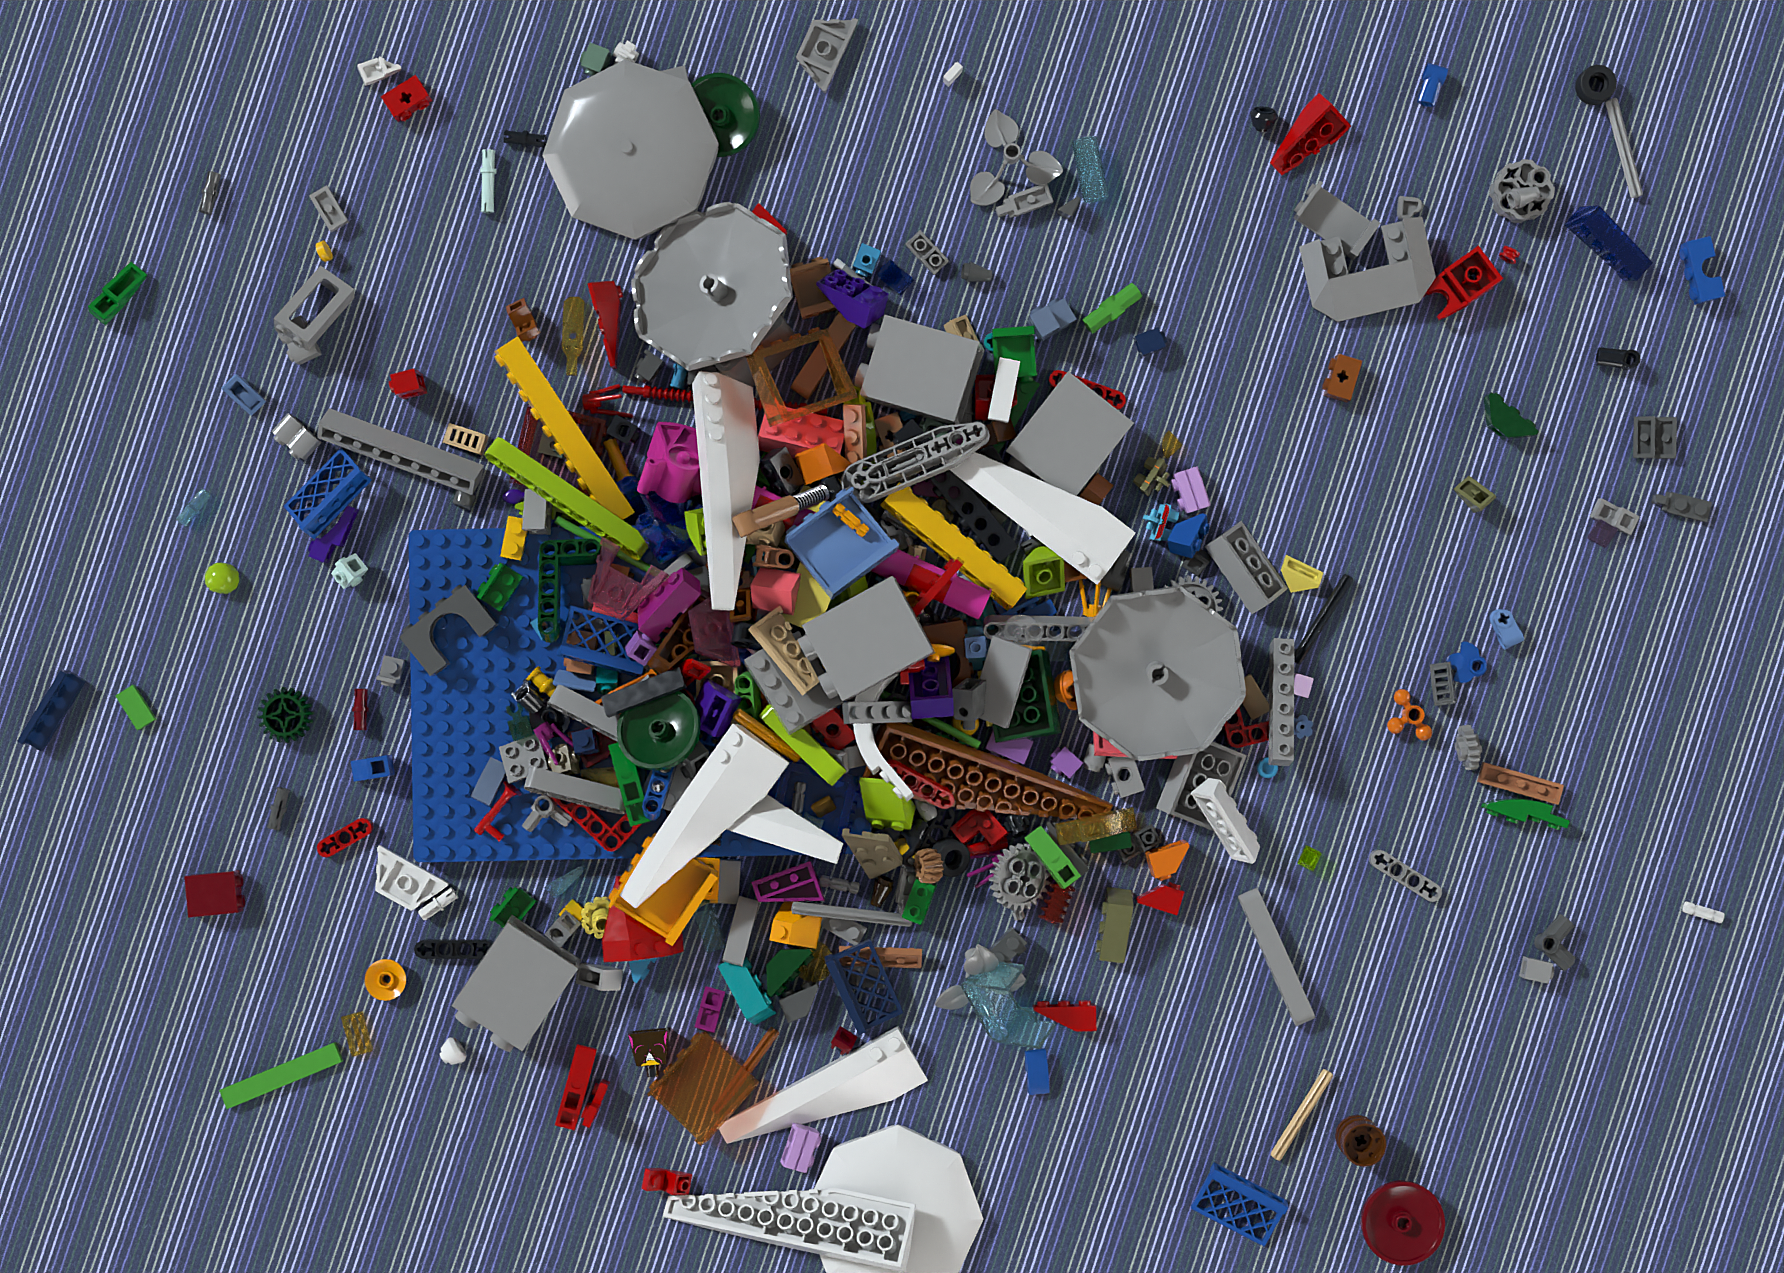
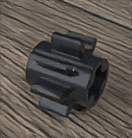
M1010 814L1005 818L1006 822L1003 823V827L1009 834L1012 833L1014 838L1021 837L1027 833L1026 828L1029 827L1028 824L1030 823L1026 815Z

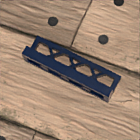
M60 670L17 742L29 744L39 751H44L86 683V680L70 670Z

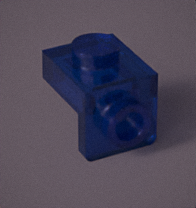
M891 259L881 267L877 274L885 285L900 296L914 281L910 275L900 269Z

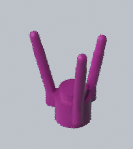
M546 721L533 730L547 758L549 759L550 755L556 766L559 763L548 743V740L554 737L552 732H555L573 747V742L554 723L549 725Z
M997 850L990 852L989 855L984 853L971 856L970 859L994 856L991 858L992 863H998L997 855L1004 856V854ZM991 863L968 873L967 877L996 867ZM992 873L975 885V888H979L987 883L989 878L994 877V874Z

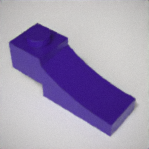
M347 505L336 525L322 538L316 537L315 541H311L308 552H310L308 557L323 563H329L335 546L344 548L359 509Z

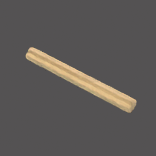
M1322 1070L1273 1148L1271 1156L1274 1159L1280 1161L1331 1081L1333 1074L1328 1070Z

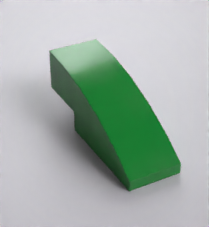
M130 262L102 288V293L88 305L89 312L106 326L135 294L146 279L147 274L133 262Z

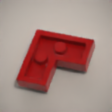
M972 809L950 828L964 845L979 832L992 847L1009 834L989 810L977 811Z
M602 1079L600 1084H595L591 1094L594 1095L592 1103H587L581 1115V1118L584 1119L583 1126L590 1128L595 1121L609 1087V1081Z

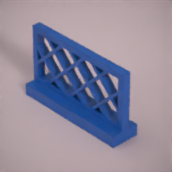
M340 448L284 505V508L299 524V528L315 539L372 479L363 472L344 449ZM344 456L343 465L337 466V462ZM348 469H353V470L347 475ZM342 470L341 478L334 479L336 471ZM330 472L329 479L323 480V476ZM339 483V485L332 491L333 484ZM327 485L326 493L320 494L321 486ZM315 487L314 495H308L309 490ZM325 498V499L318 505L319 499ZM308 500H313L311 508H306ZM297 502H301L299 509H292ZM305 513H310V514L303 520L304 514H305Z
M570 606L557 656L635 677L641 676L643 672V665L639 662L631 661L627 656L626 650H624L619 642V639L626 635L630 639L633 637L631 632L638 629L637 623ZM573 613L582 614L586 622L576 627L572 620ZM596 618L602 619L606 625L599 632H596L591 623ZM588 624L593 635L584 640L578 629ZM615 624H621L626 631L625 634L618 638L611 628ZM608 629L614 640L604 645L598 634ZM574 631L581 640L576 645L566 643L568 634ZM593 637H596L601 645V648L596 651L590 650L586 641ZM616 642L622 652L617 656L610 655L606 648Z
M1215 1162L1210 1167L1206 1180L1191 1204V1209L1262 1246L1266 1245L1283 1214H1286L1289 1208L1286 1199ZM1213 1179L1220 1183L1222 1189L1210 1192L1208 1185ZM1234 1190L1239 1193L1240 1199L1228 1202L1226 1192ZM1223 1193L1226 1203L1214 1206L1212 1196ZM1209 1197L1212 1207L1202 1208L1198 1206L1201 1199ZM1253 1200L1257 1202L1258 1208L1247 1211L1244 1202ZM1242 1203L1244 1212L1233 1215L1230 1206ZM1228 1207L1230 1216L1221 1218L1217 1215L1216 1210ZM1273 1210L1277 1214L1274 1219L1265 1221L1263 1212ZM1260 1213L1263 1222L1251 1225L1249 1215ZM1246 1216L1249 1226L1242 1228L1236 1226L1234 1219ZM1264 1226L1266 1230L1264 1237L1261 1239L1255 1236L1253 1229Z

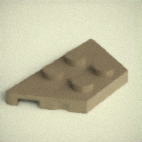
M843 829L842 837L869 879L878 877L902 865L903 857L889 835L874 834L862 831V835L850 834V829Z

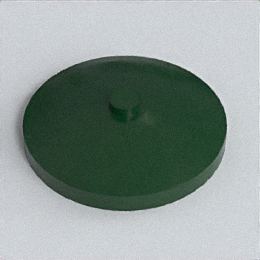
M711 73L698 78L691 85L719 143L717 157H729L741 152L752 142L759 128L760 107L755 93L743 80L730 74Z
M677 691L621 713L617 723L618 744L623 754L638 767L652 771L672 768L683 762L694 750L700 736V716L694 703L684 693Z

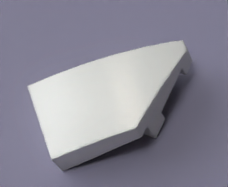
M380 56L379 59L375 58L357 65L365 86L401 71L400 65L390 63Z

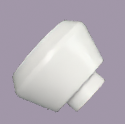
M449 1037L441 1047V1059L444 1063L447 1064L449 1062L451 1065L465 1061L467 1055L463 1046L456 1038Z

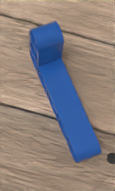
M700 730L703 737L699 741L708 752H713L717 745L713 744L712 741L716 738L722 739L723 736L713 737ZM677 765L666 773L661 771L652 772L642 804L643 813L647 819L657 820L661 816ZM661 785L664 787V790L655 792L653 788ZM649 805H656L658 809L650 812L647 810V807Z

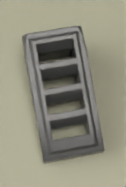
M1451 661L1430 664L1434 705L1457 703ZM1447 668L1446 673L1436 674L1435 670ZM1448 677V681L1437 682V678ZM1449 685V689L1438 690V686ZM1450 693V697L1440 699L1439 695Z

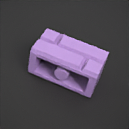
M1198 466L1172 475L1173 479L1170 481L1174 492L1178 491L1180 499H1177L1180 511L1184 510L1185 514L1211 506Z
M793 1123L780 1161L785 1168L807 1173L808 1168H811L814 1163V1149L818 1148L821 1142L818 1130Z

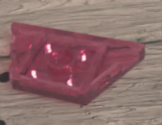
M710 596L688 611L695 653L738 668L741 666L738 648L730 644L734 627L733 623H730V610L712 609Z

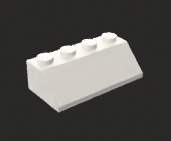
M1208 778L1194 789L1191 795L1230 857L1234 860L1253 864L1260 849L1256 834L1248 828L1246 818L1239 813L1236 808V802L1227 794L1225 784L1221 780Z

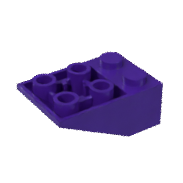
M837 269L816 283L837 310L851 323L865 329L884 315L889 293L883 291L880 287L869 285L863 279L854 278L845 271Z

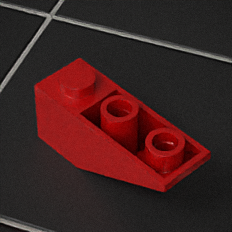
M1068 1000L1058 1001V1004H1050L1049 1001H1037V1005H1032L1034 1011L1076 1032L1097 1031L1096 1005L1091 1003V1000H1079V1004H1070Z

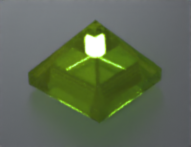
M1306 845L1297 864L1314 871L1322 853Z

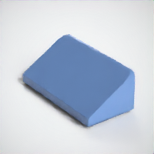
M558 670L553 680L554 686L562 685L566 688L590 692L597 691L595 675Z

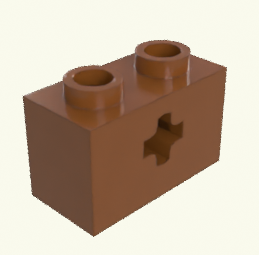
M1337 354L1335 358H1331L1328 365V370H1331L1329 378H1325L1322 389L1325 390L1323 396L1346 403L1349 402L1352 398L1362 360L1342 354ZM1340 373H1342V378H1345L1342 382H1339L1340 378L1337 377Z

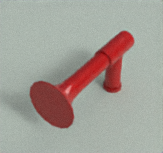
M504 781L505 790L500 799L474 829L479 835H482L486 830L498 842L502 840L505 834H502L493 827L491 822L510 798L515 795H522L514 785L509 784L507 781Z

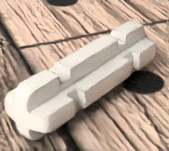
M1690 902L1683 904L1682 911L1684 913L1693 914L1694 916L1718 923L1723 922V912Z

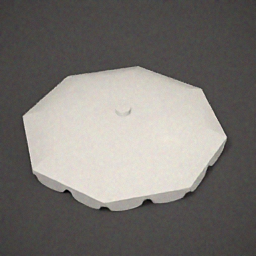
M902 1125L888 1126L867 1136L858 1137L834 1147L814 1189L818 1190L837 1188L915 1204L916 1209L910 1253L905 1273H959L983 1222V1216L960 1153ZM820 1255L826 1273H904Z

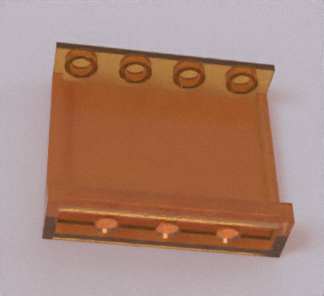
M697 1032L690 1040L692 1044L687 1049L683 1048L677 1054V1061L674 1064L670 1063L663 1070L664 1075L662 1078L654 1080L649 1086L651 1090L647 1093L648 1096H653L696 1138L694 1141L700 1146L705 1145L760 1083L708 1032H701V1034Z

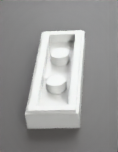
M1000 357L989 409V420L1008 423L1020 361Z

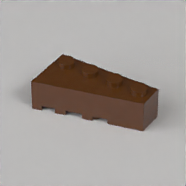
M699 596L681 614L646 665L659 674L672 670L723 628L730 619V616L721 610L712 609V604Z

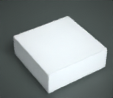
M957 62L943 76V82L948 87L962 73L963 66Z

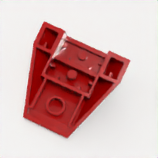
M616 876L614 887L616 889H618L621 884V882L619 881L621 876ZM612 905L611 908L609 907L602 938L603 961H635L671 956L684 952L683 934L681 932L673 946L665 942V937Z

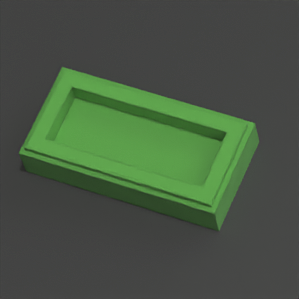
M131 685L115 695L137 730H141L156 720V717L135 685Z

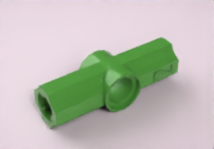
M1130 283L1116 295H1111L1103 301L1099 308L1091 312L1082 321L1086 328L1094 334L1110 321L1113 322L1120 317L1128 307L1140 300L1142 295L1139 289L1133 283Z

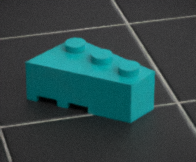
M747 956L744 959L743 966L727 962L720 964L718 968L747 1021L756 1026L776 1014L770 997L761 987V980L757 974H753L751 970L753 966Z

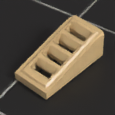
M449 423L443 443L482 456L489 436ZM453 429L457 430L454 440L450 441ZM464 432L461 444L457 443L460 433ZM468 434H470V435H472V436H471V439H470V442H469L468 446H466L465 443H466ZM479 437L476 448H472L475 438Z

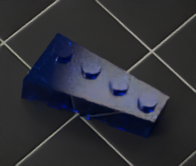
M1599 205L1580 206L1564 224L1611 266L1624 281H1637L1653 264L1646 254Z

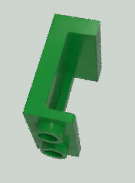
M1034 326L992 329L995 379L1000 357L1020 361L1017 379H1020L1021 382H1031L1033 378L1037 377Z

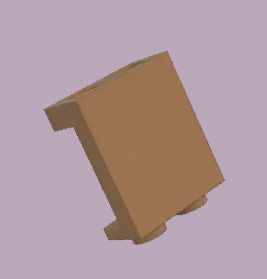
M817 257L811 260L812 263L804 265L803 262L791 266V282L802 320L837 310L816 285L817 281L831 273L828 258Z

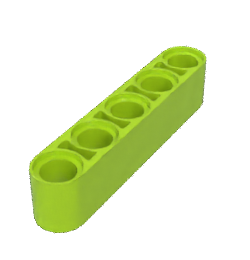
M770 704L758 715L831 786L847 771L803 727L788 735Z

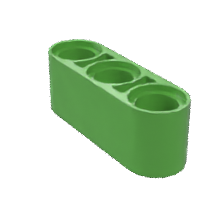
M747 670L735 679V694L742 697L737 709L743 710L763 724V720L758 716L762 712L760 688ZM744 678L750 681V686L744 682ZM746 698L751 701L752 706L746 703Z

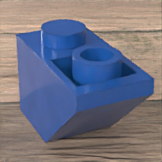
M1202 513L1175 524L1167 539L1170 553L1189 558L1194 557L1196 551H1199L1204 535H1207L1209 532L1210 524L1207 521L1206 514Z
M392 754L350 761L354 782L395 775Z

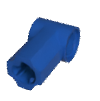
M1427 63L1423 72V83L1417 103L1425 107L1435 106L1440 87L1445 82L1448 68Z

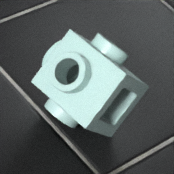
M354 553L347 558L343 557L335 563L336 568L331 574L336 582L345 589L350 585L355 587L363 581L361 577L368 568L357 554Z

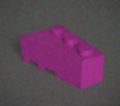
M682 567L677 572H673L663 583L656 585L646 596H642L637 602L638 630L657 643L661 639L659 634L666 627H672L674 624L672 620L679 612L684 613L701 595L700 580Z
M811 861L751 882L758 902L825 901Z

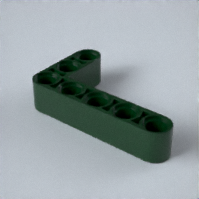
M548 540L540 545L538 630L543 641L547 643L555 642L560 635L561 566L599 563L602 560L603 554L597 540ZM590 550H596L594 553H588ZM554 551L552 555H546L548 552ZM569 551H575L573 554H567ZM554 570L552 574H546L547 571ZM549 589L554 590L552 593H545ZM549 608L554 609L550 613H545V611ZM547 628H553L551 632H544Z

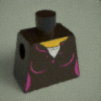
M669 1027L635 1030L628 1033L636 1066H646L647 1077L659 1076L658 1065L666 1064Z

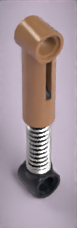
M833 476L819 483L817 487L794 496H785L753 510L744 511L734 516L732 520L740 537L743 538L759 529L795 516L799 511L823 501L832 502L836 499V494L842 490V486L837 476Z

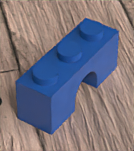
M1711 236L1681 244L1679 255L1681 260H1684V275L1686 280L1689 281V296L1694 301V305L1725 297L1721 276L1710 278L1702 271L1703 262L1716 256Z

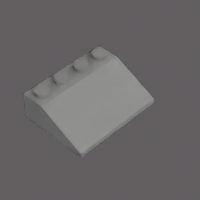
M799 631L793 633L795 640L802 637ZM764 648L744 659L745 666L788 735H791L843 703L839 695L829 699L820 682L802 696ZM817 659L810 661L817 677L825 673Z
M1212 741L1204 751L1177 756L1156 808L1214 831L1191 795V792L1208 778L1221 780L1226 786L1227 794L1231 797L1247 755Z

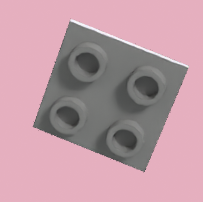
M536 734L499 747L509 784L527 778L530 767L545 770L550 768Z

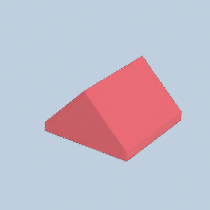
M760 568L751 583L752 608L773 611L778 606H781L782 614L794 615L801 574Z

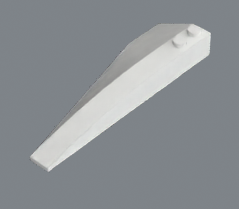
M974 452L957 467L949 469L1095 584L1101 581L1136 533L1103 507L982 454ZM962 454L947 460L946 464L956 461Z

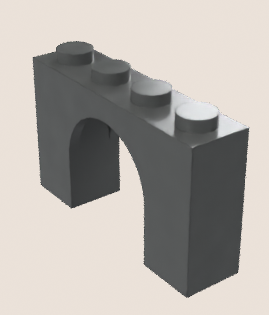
M460 584L451 591L452 595L449 598L445 599L444 597L435 604L436 608L434 610L424 612L418 617L420 621L415 625L411 623L402 630L403 634L399 638L430 676L437 675L450 664L435 644L433 638L434 627L440 618L447 614L456 613L465 618L479 637L486 636L500 625L480 599L477 598L469 585L462 586Z

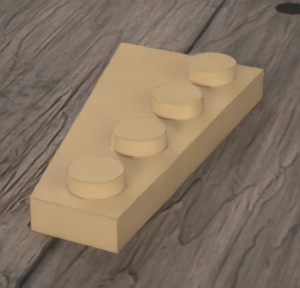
M778 606L748 630L803 696L819 683V679L807 657H804L798 640H795L791 632L792 627L790 623L785 621L781 606Z

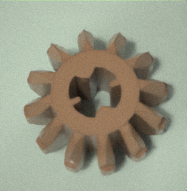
M927 848L917 851V854L914 856L915 862H913L916 868V878L919 879L920 883L925 884L940 881V878L943 877L942 870H944L941 854L937 853V849Z

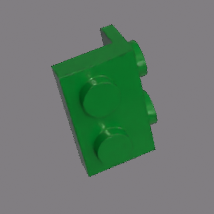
M519 885L514 889L510 887L503 895L505 900L502 904L497 903L490 911L492 916L489 920L495 921L503 928L511 915L522 920L537 900Z

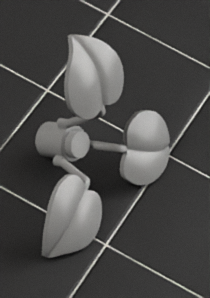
M997 109L990 114L986 122L984 135L986 142L991 147L998 148L1003 145L1004 161L995 178L990 172H980L973 177L970 184L971 202L975 205H991L1002 198L1005 186L998 180L1007 163L1015 164L1018 160H1021L1024 165L1028 166L1026 169L1027 178L1036 185H1045L1063 173L1060 163L1052 155L1044 151L1032 152L1029 156V162H1027L1024 156L1020 154V147L1013 143L1019 133L1016 122Z
M977 944L976 948H971L965 952V987L955 985L946 989L935 1001V1006L949 1010L964 1007L971 999L970 993L967 992L970 974L977 975L987 972L991 980L994 981L990 985L991 990L998 994H1007L1019 989L1025 983L1026 978L1017 969L1003 970L995 977L991 971L995 970L999 964L997 956L989 949Z

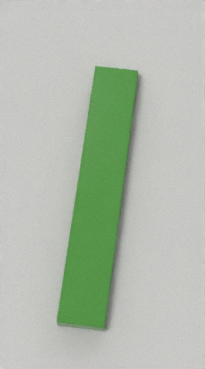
M336 1042L222 1088L219 1092L226 1109H229L342 1062L343 1059Z

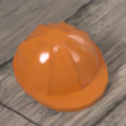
M1066 670L1055 678V695L1057 700L1065 703L1070 710H1077L1073 674L1071 670Z

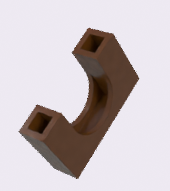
M960 617L920 623L931 644L946 645L955 649L957 665L954 673L951 675L952 689L964 679L971 678V675L974 673L973 666L968 658L965 657L964 638L965 634H968L966 622H963Z

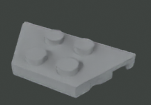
M856 18L852 20H813L797 53L796 60L823 93H826L858 24V19Z

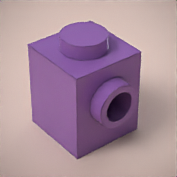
M639 631L635 632L625 647L627 656L644 666L657 650L655 642Z
M1065 746L1061 749L1057 747L1050 755L1052 757L1050 762L1053 764L1051 768L1058 775L1063 773L1069 779L1083 764Z

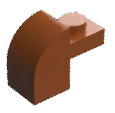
M525 298L506 306L507 314L521 342L531 341L541 333Z

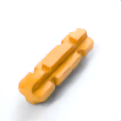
M838 503L833 508L832 513L837 517L840 516V520L852 530L855 529V533L860 537L865 536L869 531V527L864 523L861 524V521L849 510L846 511L841 503Z

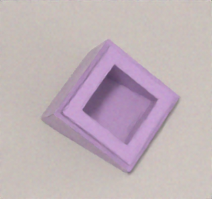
M1294 673V695L1309 698L1314 678Z

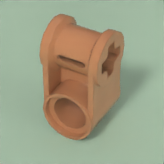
M755 545L757 552L755 562L753 563L754 567L787 570L793 565L794 555L791 551L766 545ZM763 552L765 553L764 561H762ZM782 554L788 555L790 563L787 565L780 564L778 561L779 556Z

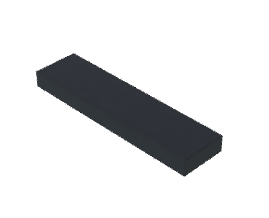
M680 667L604 695L601 699L605 714L610 718L687 687Z

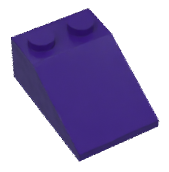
M949 655L940 657L939 662H930L925 658V670H920L919 673H908L912 719L954 716Z

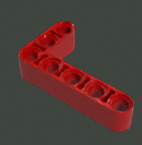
M1240 707L1234 713L1236 716L1235 722L1229 724L1226 721L1222 727L1225 740L1231 747L1240 748L1269 741V720L1244 726ZM1256 727L1261 731L1258 739H1254L1251 735L1252 730ZM1235 732L1241 736V740L1237 744L1231 741V736Z
M551 797L607 851L612 852L619 849L642 825L632 826L630 832H625L622 829L623 821H629L627 813L612 827L592 807L572 802L566 804L561 799ZM649 805L647 807L648 811L652 812V808ZM579 807L586 808L587 816L585 818L578 816L577 810ZM595 821L602 824L603 828L600 833L595 832L592 828ZM609 836L617 838L618 843L616 847L608 845L607 839Z

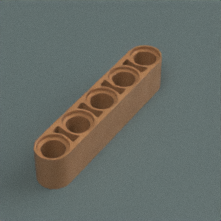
M839 312L790 389L808 400L857 325L847 321Z

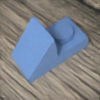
M237 374L221 387L227 395L251 416L266 403L265 399L249 385L247 380Z

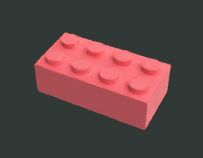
M767 403L758 435L759 451L770 452L773 449L786 447L791 457L795 459L796 454L826 443L841 455L844 445V420Z

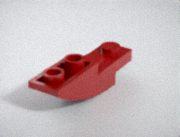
M579 1044L576 1045L555 1126L575 1130L597 1049Z

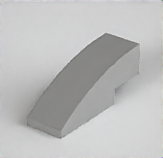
M739 896L723 962L743 966L759 902L757 900Z

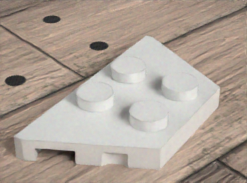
M382 845L377 847L378 864L376 865L377 880L375 891L412 911L449 886V882Z

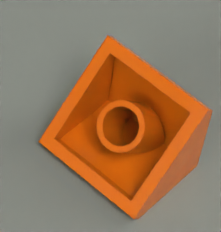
M826 443L805 450L795 456L805 485L844 472L851 465L847 459Z

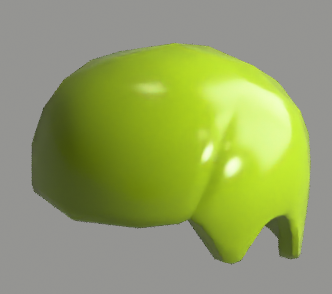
M219 562L208 567L205 573V584L209 590L228 594L238 586L239 573L233 565Z

